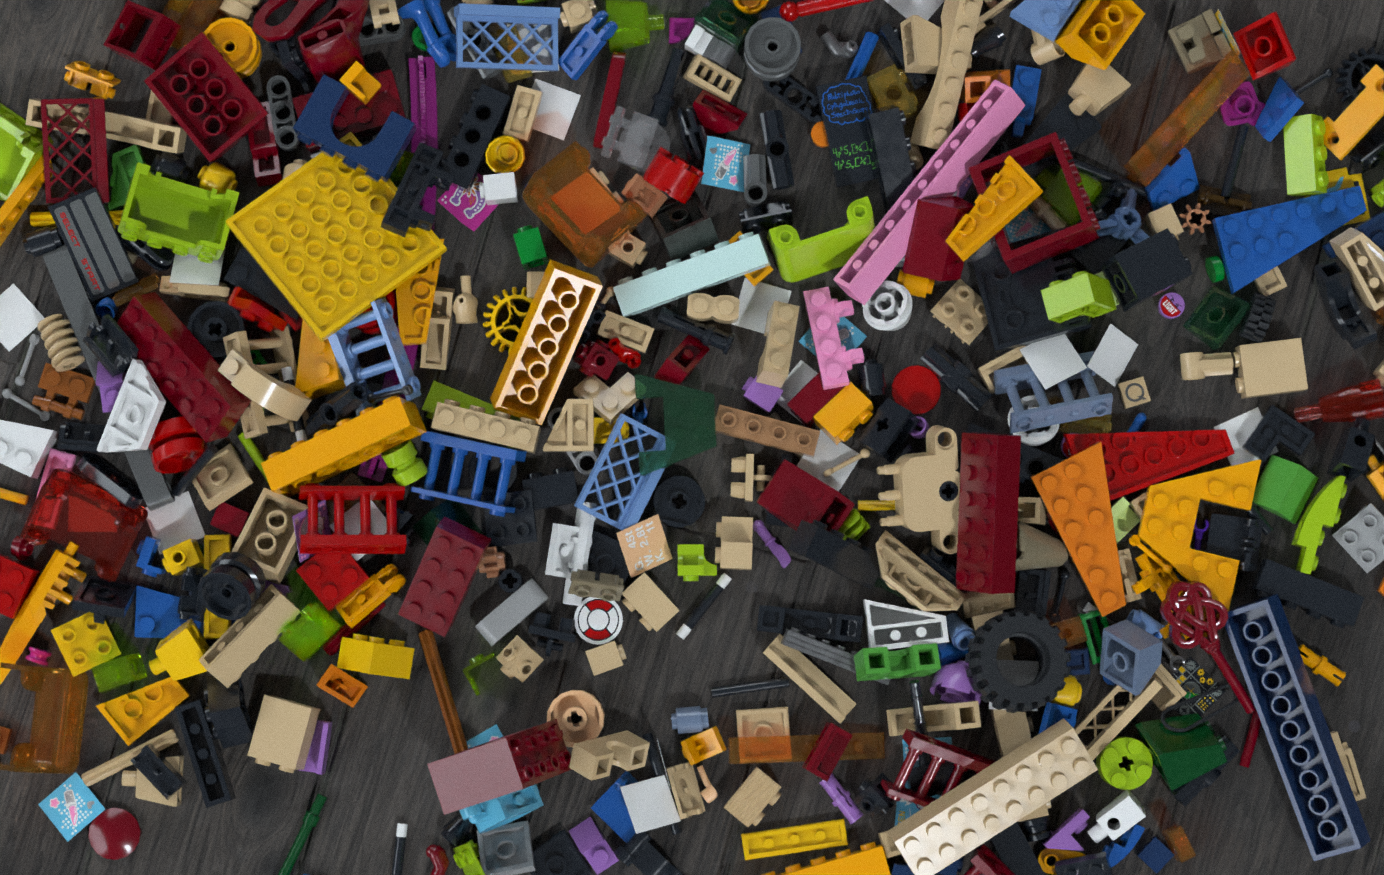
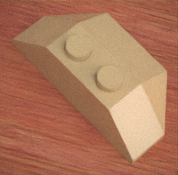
M886 530L883 532L875 545L880 576L887 586L898 591L906 598L910 605L916 606L921 611L958 610L966 595L959 589H956L954 585Z

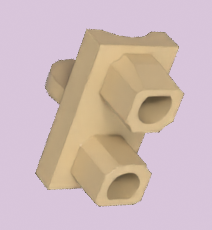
M746 454V457L732 458L731 472L745 473V483L731 482V497L745 499V502H752L753 481H757V491H764L765 481H770L772 476L765 475V465H757V475H753L754 454Z

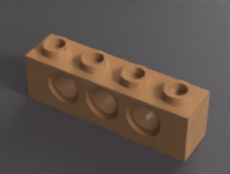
M719 405L713 431L716 433L814 458L820 436V431L724 405Z

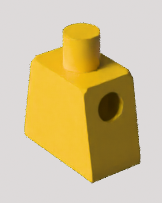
M192 618L158 643L155 650L158 657L149 661V667L153 674L158 675L167 670L171 678L177 681L207 671L199 659L210 647Z

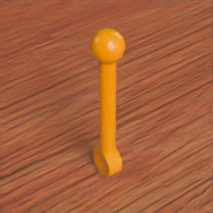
M1137 535L1129 538V543L1132 546H1138L1162 567L1164 573L1169 574L1172 572L1173 567L1170 564H1165L1144 546Z

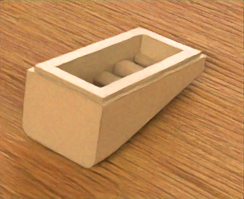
M700 54L692 58L683 75V78L727 102L731 101L742 79ZM699 65L703 66V68H702V70L700 71L699 75L696 76V75H695V72H696L698 66H699ZM708 70H711L712 73L708 81L706 82L703 79L707 74ZM717 75L722 76L717 86H713ZM728 79L731 82L726 92H723L722 88Z

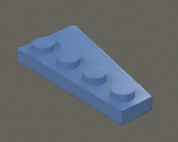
M1024 0L1011 11L1009 17L1054 42L1082 0Z

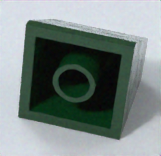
M1198 713L1165 718V721L1174 728H1185L1202 718ZM1161 719L1136 724L1143 744L1151 753L1153 765L1171 791L1227 762L1224 751L1227 750L1226 745L1220 736H1214L1215 731L1208 720L1185 732L1169 730L1163 725Z

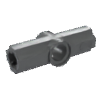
M452 7L446 14L456 30V18H454V7ZM463 22V32L470 39L479 29L472 22ZM481 32L478 35L481 38V43L477 47L484 52L490 45ZM470 45L465 48L474 62L479 55ZM490 49L485 55L492 63H499L493 50ZM482 58L478 61L486 63ZM478 69L483 80L490 79L503 70Z

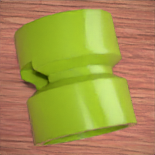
M411 440L381 455L387 467L394 469L392 476L399 486H407L427 473V467L420 457H415L417 450Z

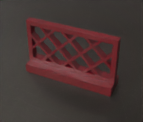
M104 97L41 99L46 203H58L69 198L67 196L71 192L75 195L79 194L75 188L84 178L93 187L97 186L104 202H109ZM58 104L65 111L56 123L47 116V105ZM63 104L73 105L69 109H67ZM77 104H89V115L82 122L70 112ZM67 114L79 123V126L70 135L58 126ZM88 119L90 121V129L84 125ZM47 120L53 125L49 130ZM55 127L67 137L58 148H55L48 141V134ZM81 127L90 134V141L84 147H81L72 138ZM69 140L81 150L71 161L59 151ZM90 145H91V155L86 151V149H87ZM49 147L54 150V152L50 156ZM56 153L68 163L59 174L50 168L49 163ZM82 153L88 156L92 162V166L85 174L73 164ZM70 166L82 176L72 187L60 177ZM91 171H92V180L87 177V175H88ZM50 172L55 176V178L51 182ZM58 179L70 189L63 197H51V186Z

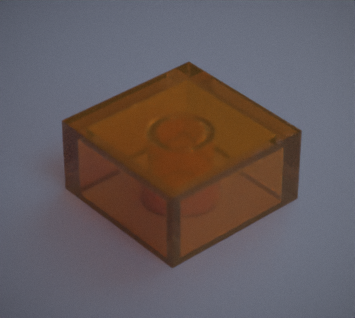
M1174 824L1162 830L1177 861L1182 863L1196 856L1181 825Z

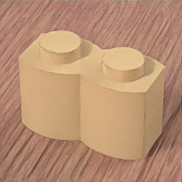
M694 293L688 296L687 317L697 322H706L713 319L718 323L732 324L738 321L740 300L730 295H720L714 298L708 294Z

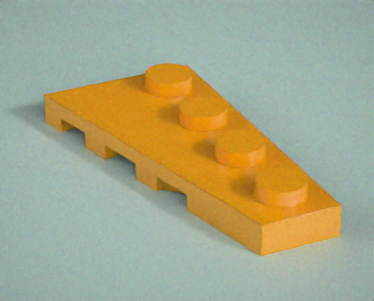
M43 154L0 208V247L28 205L35 199L43 183L45 184ZM50 160V168L53 170L52 161Z
M441 256L396 288L399 335L403 346L421 345L427 342Z

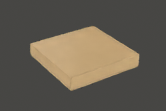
M231 443L219 450L192 481L209 511L254 483Z
M788 707L736 710L740 762L792 759Z

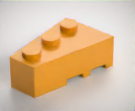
M303 320L295 387L312 400L344 389L346 385L328 338L321 342Z

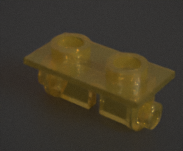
M1106 414L1101 417L1096 416L1059 424L1058 431L1079 434L1109 433L1112 428V415Z

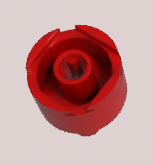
M660 146L642 178L657 189L666 192L672 198L686 204L704 172L693 165L688 168L690 165L686 160L676 154L672 158L673 153Z

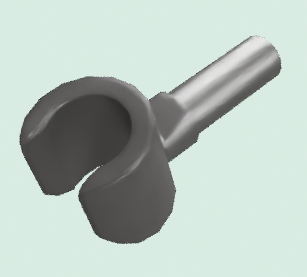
M1160 639L1163 641L1162 650L1170 660L1171 670L1178 673L1172 664L1174 661L1180 660L1185 666L1184 658L1175 655L1164 640Z

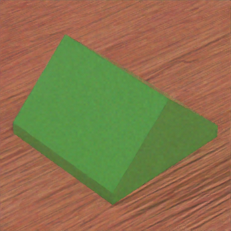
M1271 455L1256 484L1252 503L1296 524L1318 477L1300 464Z

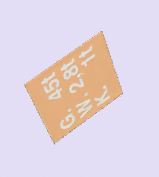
M658 514L616 533L631 578L673 559Z

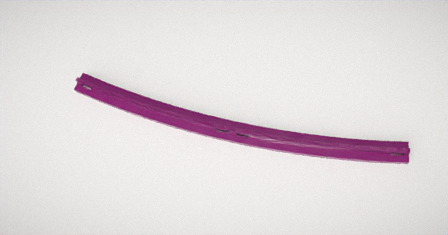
M423 55L418 56V58H408L411 121L415 123L417 128L411 139V159L419 142L438 149L435 61L432 57H423ZM424 64H426V77H427V78H425ZM435 185L432 188L428 187L420 204L423 206L422 210L436 215L437 188ZM434 221L433 226H432V228H431L433 232H434V228H435V221ZM397 321L396 327H397V330H398V332H399V325H398V321ZM419 345L404 346L413 371ZM395 369L385 373L382 390L400 384ZM404 394L397 395V397L406 399ZM382 401L378 402V406L383 404ZM382 454L361 463L357 475L383 483L388 467L381 456ZM378 459H379L380 461H379V464H378L376 473H375V475H374V471H375V468H376V465H377V462H378Z

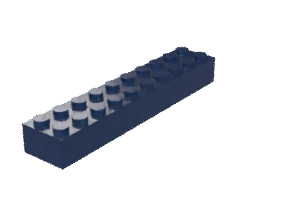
M1278 594L1227 611L1228 619L1225 628L1313 861L1362 848L1371 839Z

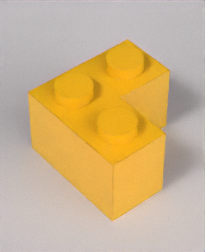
M353 633V638L342 637L337 667L373 675L410 679L415 648L405 647V641L389 639V644H385L384 638Z

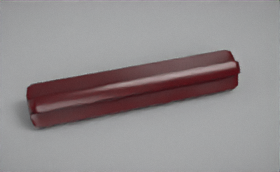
M385 601L353 628L346 623L323 645L324 651L330 656L334 655L340 649L342 637L352 638L353 633L356 634L386 606Z

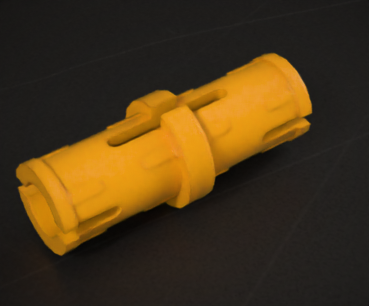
M1304 644L1298 647L1301 652L1306 654V656L1301 654L1304 664L1312 669V673L1315 675L1320 674L1336 687L1340 685L1342 681L1334 677L1333 674L1344 679L1346 672L1341 671L1327 661L1328 658L1323 655L1320 657Z

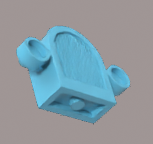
M537 784L459 811L463 820L469 819L470 823L475 824L479 834L517 820L544 804L539 795L540 791Z

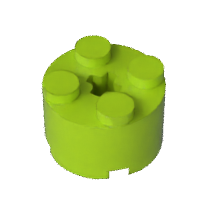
M1118 736L1099 753L1096 758V767L1100 777L1107 784L1122 790H1132L1140 787L1150 778L1153 761L1149 749L1142 742L1134 738ZM1122 757L1130 761L1127 764V769L1119 767Z

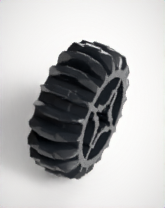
M1370 47L1367 53L1364 48H1360L1358 55L1352 52L1348 55L1349 59H1344L1341 62L1343 67H1339L1336 72L1342 77L1335 79L1336 84L1342 85L1336 89V93H1344V96L1340 99L1341 103L1348 100L1351 104L1366 88V86L1361 87L1364 84L1360 81L1371 68L1368 65L1365 66L1364 63L1377 64L1384 71V49H1380L1375 54L1374 47ZM1355 68V70L1357 71L1356 76L1358 77V85L1353 88L1351 83V75L1353 69Z

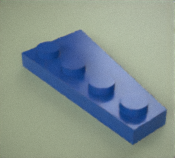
M137 585L135 637L165 638L187 620L180 619V614L177 613L180 597ZM203 614L202 622H199L194 619L192 620L194 621L195 625L204 637Z

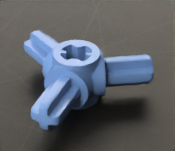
M1130 188L1127 190V195L1121 199L1120 207L1115 210V214L1110 215L1107 220L1098 221L1101 229L1096 230L1099 237L1112 235L1117 239H1125L1126 241L1130 238L1135 244L1149 238L1140 228L1142 223L1139 213L1135 210L1137 193H1135L1134 189Z

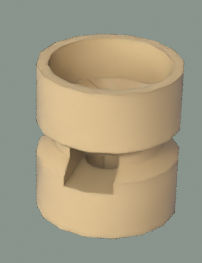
M224 0L219 10L230 18L242 20L249 25L254 17L252 8H259L263 0Z

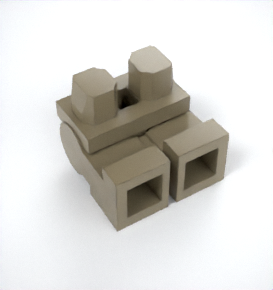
M1212 9L1167 31L1187 74L1195 73L1205 67L1226 60L1233 54L1224 33L1217 35L1221 27Z

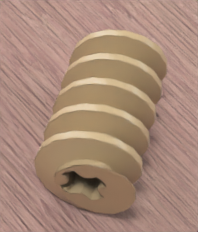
M63 314L48 316L37 325L38 330L41 332V338L45 341L44 346L48 350V356L52 359L51 364L58 372L74 369L85 361L84 356H77L82 350L81 347L75 346L78 343L77 338H70L74 335V331L68 328L71 325L69 320H62Z

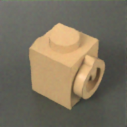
M570 0L561 4L563 11L560 12V18L563 26H569L570 32L573 34L581 31L585 24H588L598 12L593 0Z

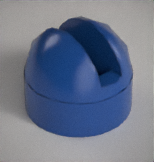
M109 297L100 300L96 306L98 316L102 318L110 314L114 318L119 309L117 301Z

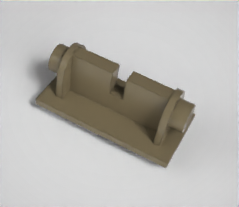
M577 569V571L571 572L570 581L572 582L568 594H574L579 597L600 598L604 601H620L624 590V579L619 578V575L600 573L599 581H596L595 572Z

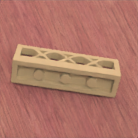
M779 634L762 653L841 724L856 703L800 651L781 644L783 636Z
M1154 674L1139 695L1133 697L1132 693H1130V701L1126 706H1114V696L1118 692H1129L1116 685L1074 729L1077 735L1083 729H1094V739L1088 746L1083 743L1092 760L1099 755L1162 688V682ZM1111 700V706H1105ZM1112 710V720L1109 724L1097 725L1096 715L1100 711ZM1115 710H1121V711L1115 716ZM1092 719L1094 720V725H1087ZM1097 729H1103V730L1097 735Z

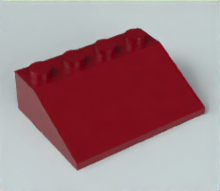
M204 32L198 34L144 80L209 162L216 161L269 114Z

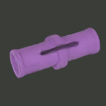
M831 773L828 782L824 780L819 782L833 800V806H837L850 825L864 815L850 798V792L843 789L833 773Z

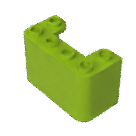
M138 162L132 176L118 226V232L122 234L121 237L129 241H137V239L146 241L148 246L161 249L162 246L170 248L173 253L181 256H187V254L198 257L199 261L205 263L219 260L224 251L230 229L226 225V220L234 215L239 192L226 189L225 194H217V189L214 188L208 191L161 177L162 173L156 172L153 175L152 172H149V165Z

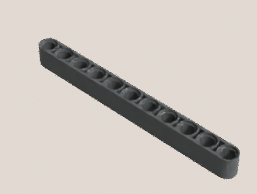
M66 245L44 253L43 258L96 383L99 360L83 342V338L86 337L89 325L94 322L99 327L101 319L96 313L94 302L91 301ZM149 448L147 450L124 451L149 510L153 511L174 502L175 496L172 493L166 474L156 472L151 460L153 451Z

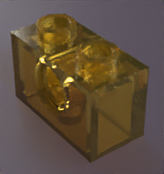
M895 64L867 77L869 90L878 108L895 105L899 107V110H903L905 119L916 114V106L919 103L913 91L908 92L905 86L907 78L901 68L897 70ZM896 89L901 97L898 100H891L887 96V91Z

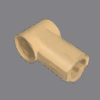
M1031 29L1034 41L1031 45V54L1038 65H1043L1064 56L1065 51L1055 41L1053 42Z
M1191 352L1180 354L1182 380L1204 379L1207 376L1233 374L1231 352L1212 354Z

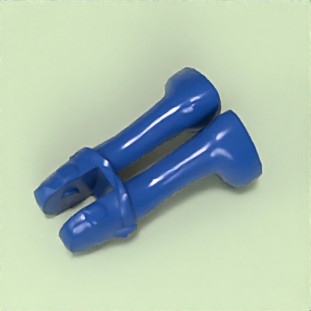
M414 0L398 9L397 12L402 19L412 18L418 24L427 45V52L440 68L449 65L450 60L456 61V35L451 32L447 25L440 5L441 0ZM427 12H428L429 15L431 16V18H432V20H433V22H434V24H435V26H436V28H437V30H438V33H439L440 37L437 36V34H436V32H435V30H434V28H433V26H432V24H431V21H430V19H429V17H428Z

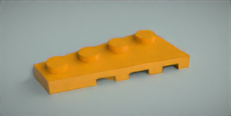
M1010 155L1004 161L1005 165L999 174L995 173L990 180L991 184L984 194H980L974 202L975 206L970 213L963 216L946 239V243L963 262L1043 193L1038 184Z

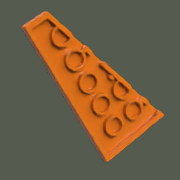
M1098 442L1030 478L1100 615L1104 617L1125 606L1126 602L1102 444Z

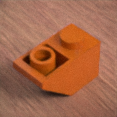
M1010 70L966 72L960 99L965 103L977 102L994 80L1010 87Z

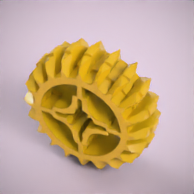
M512 287L513 295L511 296L508 295L506 289L502 290V294L505 297L502 300L499 296L494 295L493 298L498 304L495 306L492 303H488L487 307L493 310V312H484L483 314L485 318L491 319L490 322H484L483 327L492 328L485 335L487 338L495 336L491 341L492 346H496L499 342L502 343L499 347L501 353L505 351L506 347H509L508 354H510L514 342L506 340L500 334L509 331L519 333L520 330L516 325L511 326V321H514L512 311L514 310L520 319H525L527 312H519L513 302H525L530 305L533 299L526 296L527 288L525 287L522 288L521 295H518L516 287ZM507 306L509 317L502 325L497 326L498 315Z

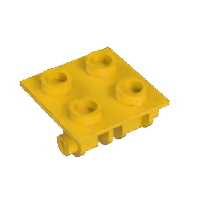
M88 612L51 630L73 677L121 655L106 621L104 624L95 623L94 613Z

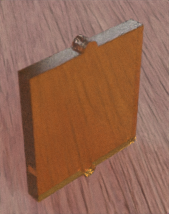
M154 273L133 285L116 291L115 296L112 297L116 307L132 300L134 296L146 294L157 289L160 279Z

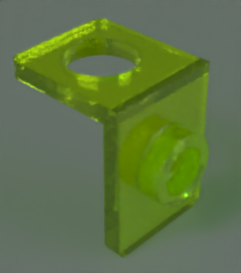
M495 652L486 657L482 653L469 660L471 665L463 669L476 696L482 693L470 670L496 656Z

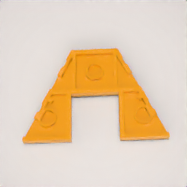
M1259 459L1148 486L1137 534L1141 541L1149 545L1162 559L1164 558L1189 582L1197 581L1204 583L1210 589L1212 599L1222 602L1227 611H1229L1240 560L1191 549L1190 543L1200 499L1246 511L1251 510L1261 464Z

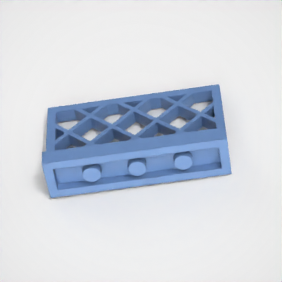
M459 3L454 7V18H456V68L558 71V19L560 18V8ZM463 22H472L479 29L471 39L463 32ZM479 22L486 23V24L482 27ZM491 23H497L504 30L496 40L485 30ZM516 24H522L529 31L521 41L510 31ZM541 25H551V37L546 42L535 32ZM481 32L492 43L484 52L472 42ZM506 34L517 44L509 53L498 43ZM531 35L542 45L534 54L523 44ZM468 45L479 55L474 62H463V50ZM493 46L504 56L499 63H492L485 55ZM519 47L529 57L524 64H517L510 56ZM543 48L551 54V65H543L535 57ZM482 58L486 63L478 61Z
M620 413L574 506L621 531L637 524L678 442ZM624 422L632 425L634 436L622 439L620 430ZM638 428L644 432L639 434ZM647 435L656 437L657 440L653 448L644 451L641 437ZM636 440L640 453L628 457L624 443ZM619 445L623 459L611 463L608 453L611 448ZM641 457L644 466L640 472L633 474L629 461ZM625 463L628 476L616 480L612 467ZM608 469L611 482L599 486L597 480L599 471ZM630 480L632 487L630 494L621 497L617 484ZM613 486L617 499L604 503L600 490ZM597 493L600 505L592 508L583 505L588 494ZM618 503L620 513L616 521L608 518L606 507ZM601 509V510H602V514H600V513H598V512H596V511Z

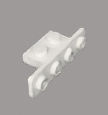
M583 503V505L589 508L597 506L596 503ZM577 508L574 526L553 523L545 575L566 578L562 602L563 604L581 606L583 597L568 594L572 582L570 581L571 572L577 571V569L588 571V557L592 545L593 525L596 517Z

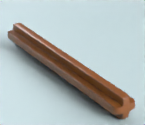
M427 629L419 633V638L454 753H458L468 749L433 631Z

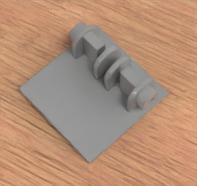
M1372 503L1368 506L1366 504L1359 510L1357 515L1332 534V536L1362 569L1368 573L1384 560V516Z

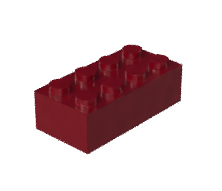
M391 69L371 75L381 83V88L366 105L349 91L333 124L334 135L338 140L349 132H352L357 139L380 132L392 111L407 119L396 79ZM313 92L292 98L298 118ZM311 143L310 146L306 144V148L310 153L320 149V146Z
M444 516L433 533L398 615L445 637L455 622L491 539Z

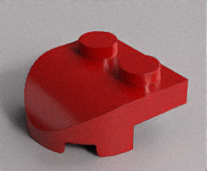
M241 287L234 288L227 302L230 306L241 312V317L249 321H256L258 323L257 326L267 332H272L273 329L284 331L288 323L274 314L275 309Z

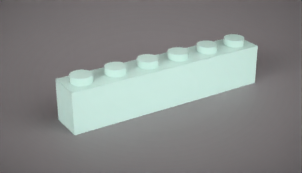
M748 232L740 235L737 242L730 244L729 241H724L714 245L715 250L705 253V250H699L690 254L691 259L682 262L680 258L667 262V267L657 271V268L654 267L643 271V276L634 280L632 276L619 280V285L613 287L623 317L634 316L770 266L771 264L761 236Z

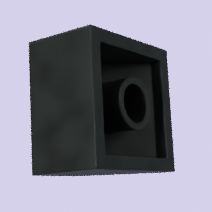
M695 190L686 204L674 199L663 204L655 215L651 217L671 260L684 258L690 253L719 241L711 218Z

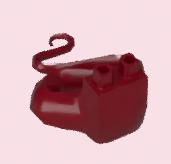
M269 0L254 15L252 31L268 42L287 40L296 34L311 16L329 0H300L286 20L272 27L266 24L267 19L275 10L289 0ZM339 0L337 5L315 26L298 36L304 62L318 83L323 74L340 83L341 77L355 61L360 63L366 70L359 35L370 0Z

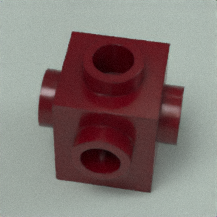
M597 339L596 342L588 340L586 343H582L576 350V358L573 362L581 366L579 371L591 378L596 375L607 380L620 358L608 351L609 345Z

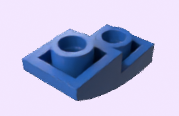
M1135 824L1120 837V840L1123 841L1121 846L1112 841L1109 846H1104L1102 852L1106 851L1111 867L1119 863L1133 849L1144 832V827Z

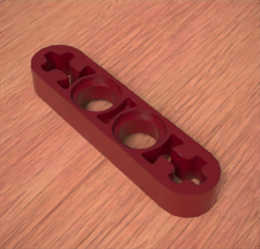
M614 50L594 137L593 147L604 150L607 148L627 53Z

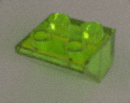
M309 603L299 613L302 617L297 622L290 621L280 631L283 635L278 640L303 662H307L344 626L322 603Z

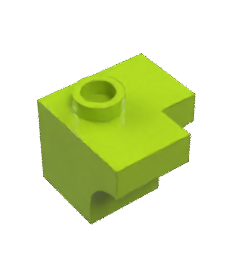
M704 544L678 545V576H683V581H699V576H717V565H713L705 559Z

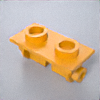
M74 61L65 66V69L70 70L66 72L64 80L68 81V85L86 91L88 83H91V94L104 97L106 100L108 98L113 99L116 89L112 87L119 84L121 80L115 78L113 73L106 70L97 71L90 68V64L83 61Z

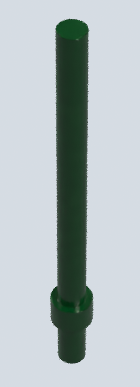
M318 793L310 811H306L302 819L304 823L278 875H290L312 828L317 826L321 818L319 814L328 798L325 795Z

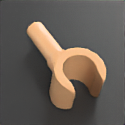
M702 765L697 767V770L706 788L700 794L707 803H711L717 798L718 793L709 781Z

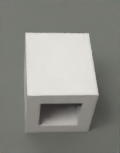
M514 172L483 175L484 183H479L481 199H486L487 205L518 202Z

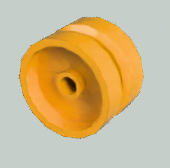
M232 17L221 18L211 23L204 31L241 79L253 74L258 68L262 58V46L257 35L245 22ZM230 47L234 49L233 51H228Z

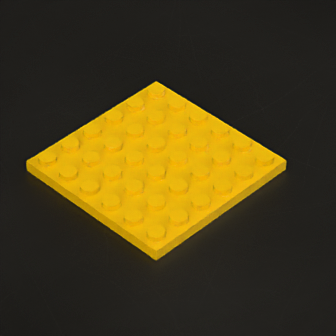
M352 132L339 139L340 142L349 146H362ZM322 152L226 220V225L321 342L371 307L370 302L385 297L447 251L446 246L432 229L427 231L418 227L416 229L409 227L406 236L402 237L381 228L384 216L398 189L390 178L387 183L381 179L379 182L373 181L365 175L366 171L359 167L353 170L342 163V158L336 155L331 158Z

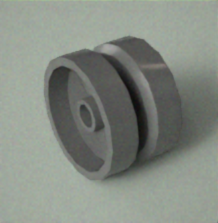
M768 17L756 22L750 27L745 37L744 59L747 68L754 76L764 81H778L788 77L794 72L799 62L801 40L798 31L791 23L781 18ZM773 47L775 51H770L769 48Z

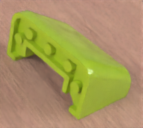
M0 103V200L6 202L42 156L43 135L40 129L35 126L25 125L26 120ZM48 135V141L53 145V139Z
M868 196L855 200L848 206L846 212L848 222L843 227L801 241L796 229L790 225H781L769 229L767 239L782 279L790 283L798 282L844 266L875 228L873 211Z

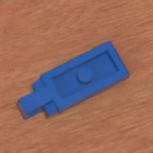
M1020 65L1015 67L1012 89L1023 101L1025 107L1012 122L1011 137L1021 138L1025 125H1031L1042 69Z

